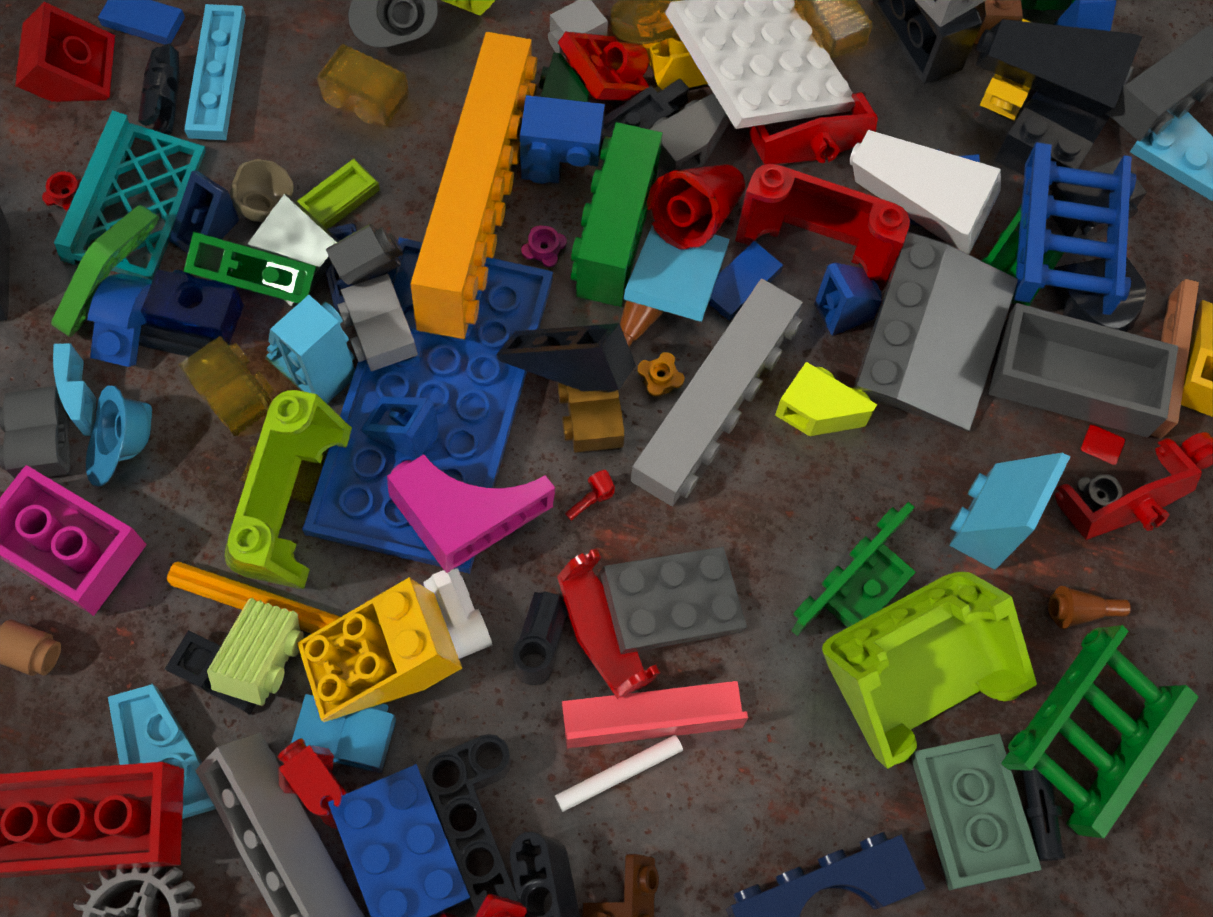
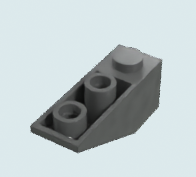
M714 93L701 100L691 101L682 111L669 118L663 117L659 119L649 129L663 132L659 166L665 173L673 170L698 168L705 165L730 123L729 117Z

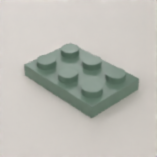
M1000 733L914 751L911 755L949 891L1042 870L1012 771L1007 770L1001 764L1007 754Z

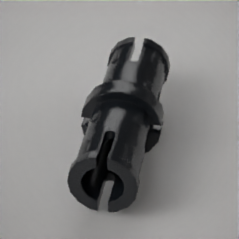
M1034 767L1031 771L1021 770L1024 776L1028 808L1024 809L1026 819L1030 820L1033 842L1039 861L1066 859L1065 853H1063L1058 817H1062L1061 806H1056L1053 784Z

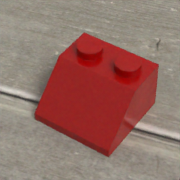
M43 2L23 22L15 86L51 102L106 101L110 97L115 35L47 2Z

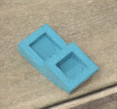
M71 343L54 344L53 368L60 400L70 419L84 436H91L94 427L97 398L86 383L82 381L84 361Z

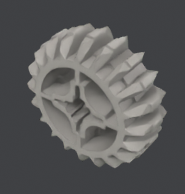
M167 866L116 869V875L111 870H100L99 877L102 885L99 886L91 882L85 884L84 889L91 896L89 901L76 900L73 905L76 910L83 911L82 917H158L157 910L160 900L157 898V895L161 890L169 903L171 917H190V912L198 910L202 903L201 900L196 898L185 900L193 892L195 885L190 881L179 884L183 871L174 867L167 872ZM143 884L140 892H134L132 899L127 905L118 909L109 907L113 900L123 891Z

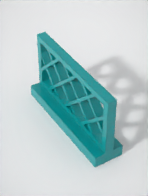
M112 110L54 241L60 261L77 265V262L81 261L87 251L91 240L100 237L122 219L107 223L103 216L105 207L121 201L127 213L132 211V208L127 199L147 191L155 204L147 209L154 214L160 213L165 222L162 230L150 234L135 249L147 247L151 254L148 266L145 269L132 265L125 258L111 271L154 280L170 242L168 240L191 171L199 170L206 153L205 146L129 123L128 115ZM136 137L151 142L155 151L135 158L130 148ZM179 151L193 155L188 165L175 170L166 157ZM161 159L168 172L148 180L141 166ZM135 169L142 183L121 190L117 183L118 176ZM184 176V178H183V180H182V183H181L180 180H179V178H181V177ZM173 181L178 189L177 195L160 202L153 188ZM113 188H114L115 191H116V193L111 194V193H112V190H113ZM171 209L169 215H167L165 211ZM100 221L102 226L97 228V225ZM157 242V244H156V246H155V249H154L153 246H152V243Z

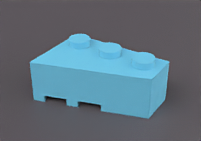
M308 295L270 329L268 339L270 345L267 347L269 353L265 359L301 391L317 394L328 404L352 381L355 372L352 362L355 357L347 346L349 338L340 325L343 319L327 302L320 305Z

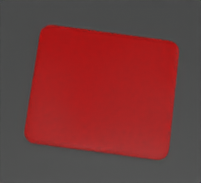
M1091 424L1081 446V451L1116 465L1125 439Z

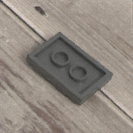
M724 546L606 565L600 570L621 654L741 633L747 628Z

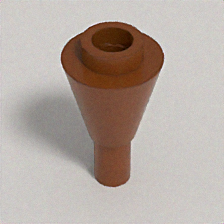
M626 300L620 326L629 348L632 342H635L662 315V310Z
M1059 586L1049 599L1048 611L1056 625L1061 629L1101 619L1104 616L1126 617L1130 613V603L1126 599H1103L1102 597L1073 588Z

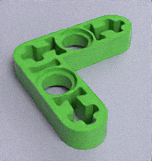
M140 204L91 244L82 257L52 319L51 325L68 337L73 336L88 317L93 296L100 283L109 276L111 270L147 239L156 226L159 216Z

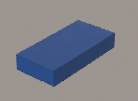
M107 0L98 19L104 27L165 45L172 43L185 16L182 9L152 0Z
M752 242L718 274L709 304L730 321L738 313L760 279L762 278L770 283L782 272L783 264L758 243Z

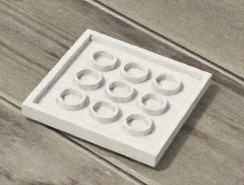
M683 0L670 2L665 12L666 16L735 129L848 112L855 106L851 96L853 92L847 81L840 74L830 55L814 34L812 27L807 23L794 0Z

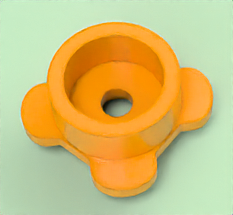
M663 352L657 359L652 361L643 360L639 363L638 374L644 377V383L650 395H664L671 392L673 388H680L684 384V374L678 372L674 364L675 357L673 354ZM662 371L665 375L663 377H659L657 373Z

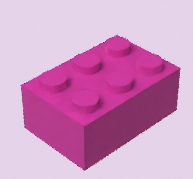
M25 465L0 497V559L93 616L147 545L133 528Z

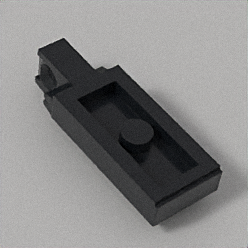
M680 78L663 90L660 87L653 88L649 86L604 117L601 145H603L605 136L612 137L616 122L650 129L659 119L663 117L669 118L680 112V107L688 102L689 87Z

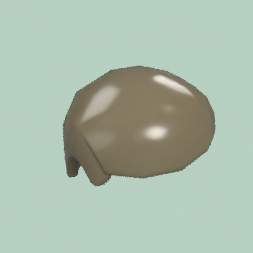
M254 159L244 162L238 167L230 189L233 207L240 215L251 221L264 222L283 194L292 196L294 189L293 181L286 169L273 161Z

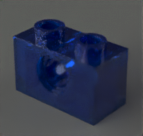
M157 269L141 313L147 323L211 337L216 345L229 347L244 304L236 286L215 280L209 281L195 278L190 273L183 272L182 270L168 272ZM195 302H201L198 306L194 308H188L191 304Z

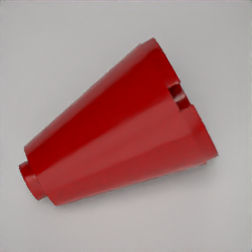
M728 164L673 170L664 174L651 186L647 199L648 210L652 208L655 219L652 222L655 231L666 243L678 249L700 247L713 238L743 196L745 180L742 173L736 167Z

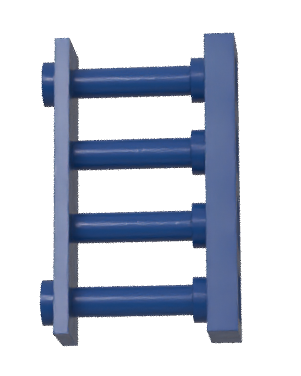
M1036 142L1025 163L1016 266V278L1018 281L1014 291V300L1030 302L1038 288L1043 289L1045 285L1104 294L1103 314L1111 315L1121 301H1126L1131 287L1130 277L1125 276L1129 199L1133 194L1136 184V174L1131 173L1132 156L1124 155L1113 174L1056 166V162L1051 161L1052 145ZM1052 182L1110 190L1109 208L1054 200L1053 195H1048L1049 185ZM1051 215L1108 224L1107 242L1051 234L1050 229H1045L1046 219H1049ZM1048 250L1104 258L1106 259L1105 277L1049 269L1047 264H1043V254Z

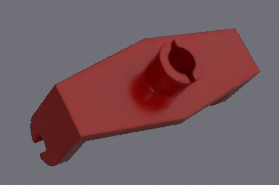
M858 92L851 95L855 102V106L851 109L852 115L818 118L773 135H769L764 125L748 127L751 141L764 165L813 160L825 163V158H827L828 162H831L840 152L854 148L856 143H861L868 130L876 132L878 117L864 94Z
M1165 438L1158 441L1160 447L1155 448L1159 461L1171 476L1146 484L1094 513L1069 484H1062L1056 487L1059 492L1055 493V499L1060 509L1085 540L1137 521L1143 524L1145 530L1151 531L1154 528L1151 523L1154 524L1155 528H1158L1168 519L1169 513L1163 507L1195 491L1202 471L1172 439Z
M592 549L587 555L582 553L570 560L557 576L577 642L616 698L619 699L645 687L660 674L657 665H652L644 671L638 651L627 654L620 653L604 587L592 570L602 557L598 549Z
M303 738L298 739L278 755L279 760L284 763L278 768L279 786L284 793L297 794L310 812L320 816L323 822L330 828L338 829L328 802L334 800V806L339 807L342 796L347 794V792L332 773L334 755L329 748L313 745L306 746Z

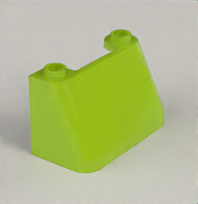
M287 390L276 396L269 406L225 547L224 558L226 565L232 571L244 577L302 590L305 588L310 569L295 559L293 552L297 544L291 540L278 538L301 461L321 464L323 459L322 453L328 448L335 445L347 447L352 427L317 394Z
M969 572L950 573L833 635L822 646L826 663L875 758L887 769L906 761L916 750L917 741L911 729L979 691L999 701H1011L1037 685L1012 596Z

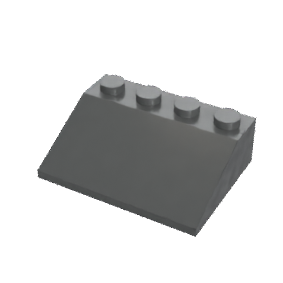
M907 232L904 244L893 266L853 388L865 392L871 401L969 432L1018 279L946 243Z

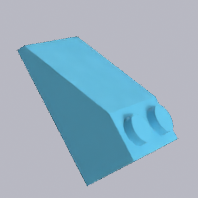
M1056 453L996 463L986 476L979 473L967 494L974 498L968 509L961 507L950 526V529L955 531L956 534L949 546L996 570L1035 530L1070 456L1064 453Z

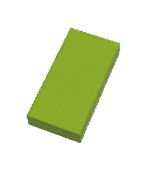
M353 158L298 199L297 202L328 229L380 191L379 182Z

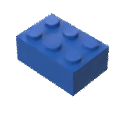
M417 764L343 795L339 807L334 806V800L328 802L371 917H437L442 912L446 913L470 902L469 893Z

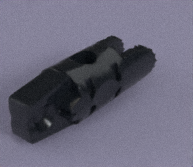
M169 43L162 47H156L151 51L144 71L138 122L142 125L150 126L153 124L155 131L171 135L173 130L180 81L179 51Z

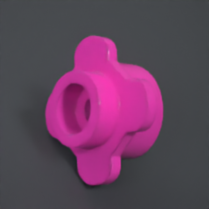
M535 226L531 229L528 243L522 246L521 252L526 259L534 258L541 261L545 267H553L558 263L557 255L560 249L566 247L567 239L563 234L558 233L550 226ZM546 244L548 247L543 249L540 246Z

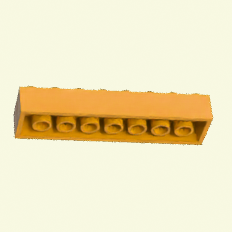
M492 32L485 33L411 280L416 331L465 339L468 325L476 324L479 300L475 299L478 290L484 291L486 288L488 267L485 266L487 258L494 257L497 244V234H493L495 226H502L505 215V203L502 202L503 196H510L513 186L514 172L510 171L512 164L518 165L520 161L519 137L526 95L537 96V84L531 83V80L534 81L538 62V58L532 56V39Z

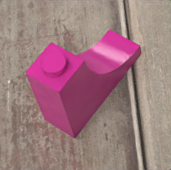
M425 455L413 461L406 460L398 464L391 474L387 476L389 497L446 573L552 508L555 495V487L546 475L535 481L515 487H478L448 476L432 464Z

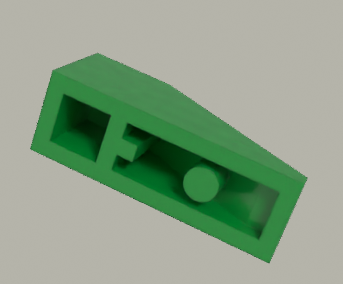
M193 232L183 272L299 304L309 295L316 266Z

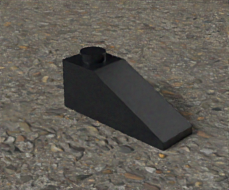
M619 323L515 331L496 354L500 362L583 392L602 391L609 393L619 390L636 366Z

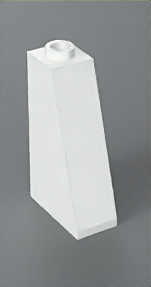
M871 130L867 131L861 143L855 144L850 156V165H853L856 183L880 199L903 207L908 213L909 218L954 248L968 255L1001 191L1000 168Z

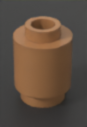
M12 619L0 625L1 665L30 676H34L37 673L45 676L50 673L57 663L61 652V644L53 640L52 634Z

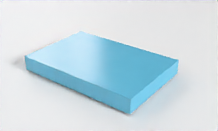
M652 225L626 286L624 300L702 322L730 239L714 235L709 242L700 247L678 249L666 243Z

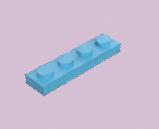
M205 4L184 129L188 139L227 140L246 17L243 6Z

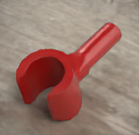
M607 470L598 471L588 478L592 491L564 513L570 521L591 504L593 505L597 501H606L613 497L615 486Z

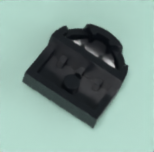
M1126 257L1125 277H1130L1131 279L1130 292L1126 301H1121L1111 315L1103 314L1104 294L1053 287L1065 303L1064 316L1127 332L1134 327L1135 321L1141 314L1146 297L1145 281ZM1101 258L1058 266L1053 270L1105 277L1106 259Z

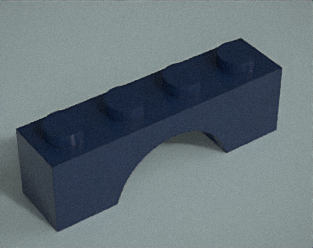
M885 832L860 841L859 843L863 851L846 857L844 850L841 849L817 859L821 868L813 872L804 874L800 866L776 876L779 886L762 892L759 884H756L733 894L736 904L726 908L729 917H799L806 902L815 893L832 888L847 890L858 895L875 910L926 889L902 834L888 840Z

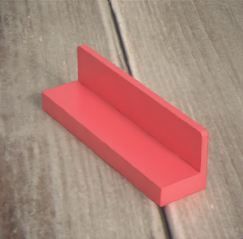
M738 681L629 693L619 699L615 695L562 701L567 749L671 737L673 735L679 736L743 728L748 720L747 711L742 712Z

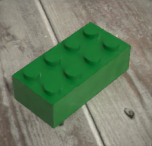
M616 122L612 137L605 136L600 160H603L601 170H595L591 184V193H594L592 202H586L582 214L581 226L584 227L582 237L575 238L571 254V261H574L571 280L577 282L576 297L618 307L623 306L625 289L632 273L648 214L647 199L649 191L658 177L663 132Z

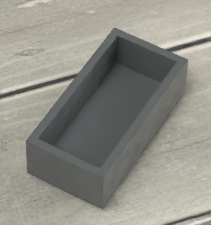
M1016 303L1005 320L1000 334L988 395L1148 438L1168 418L1178 346Z

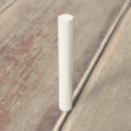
M673 735L555 795L561 811L564 812L682 752V745L677 736Z

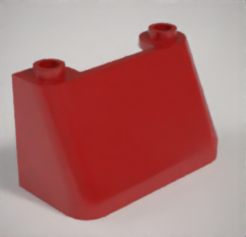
M765 164L755 170L747 187L735 241L749 246L758 237L766 233L778 237L781 226L785 222L854 245L856 249L851 262L855 264L860 263L864 267L869 279L874 280L879 289L883 291L904 244L910 218L904 208L895 203L780 165Z

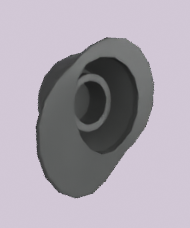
M352 0L348 12L349 26L354 35L364 44L375 48L390 47L418 39L427 34L436 22L438 6L437 0Z

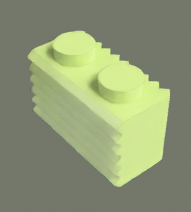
M248 599L207 670L211 689L263 706L266 698L269 696V692L275 694L279 690L284 678L285 662L288 661L289 656L295 657L299 653L297 642L304 639V633L300 631L298 614L295 611L289 612L286 608L281 609L277 605L264 604L261 600Z

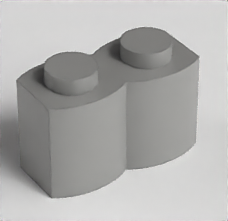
M388 274L341 289L345 302L337 305L345 327L354 325L357 336L350 340L358 362L367 360L370 371H374L418 355L413 336Z

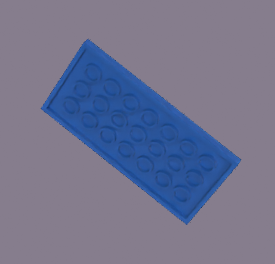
M399 237L398 243L404 253L398 257L401 261V266L387 274L391 279L407 320L418 355L374 371H370L367 360L357 363L340 417L352 427L346 448L338 445L329 448L302 530L307 536L441 567L389 497L387 476L391 474L398 464L406 460L413 461L414 459L365 435L361 428L382 396L428 398L434 403L439 427L422 455H425L439 470L458 481L478 487L494 488L527 371L500 362L496 354L515 331L536 330L540 328L553 281V271L495 258H487L485 266L488 267L486 288L484 291L478 290L475 299L479 300L477 321L475 325H468L465 339L416 331L411 280L423 242ZM475 556L456 568L460 572L470 574Z

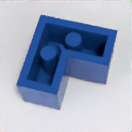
M526 95L520 130L521 179L531 180L539 184L548 182L559 183L562 162L577 167L587 165L598 166L605 104Z

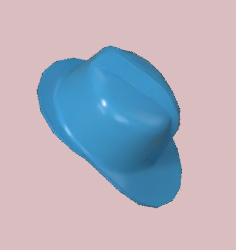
M106 386L98 399L96 420L86 454V473L88 480L93 486H102L107 483L113 475L118 461L131 459L145 448L150 436L151 405L146 402L123 398L121 391L116 386Z

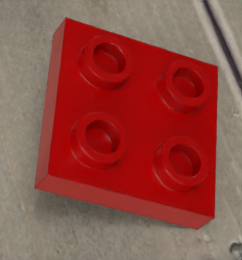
M567 31L557 42L565 53L568 64L578 72L585 82V87L589 94L596 99L628 101L649 87V84L643 77L648 68L649 56L646 48L640 44L618 42L614 36Z

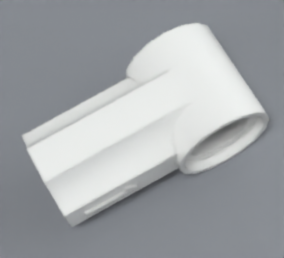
M458 568L448 573L442 570L423 582L425 588L436 596L459 659L493 645L479 609H474L469 597L470 594Z

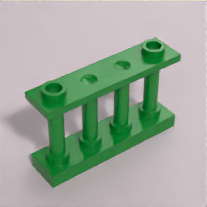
M1123 625L1098 627L1084 637L1081 643L1082 650L1026 729L1016 734L1010 741L1008 746L1009 753L1001 763L1007 770L1031 771L1034 767L1074 804V812L1066 824L1080 836L1106 837L1199 698L1187 685L1157 687L1117 649L1129 632ZM1106 664L1145 699V708L1136 721L1093 683ZM1082 697L1122 734V741L1112 756L1069 717ZM1058 732L1098 768V777L1088 791L1045 753V750Z

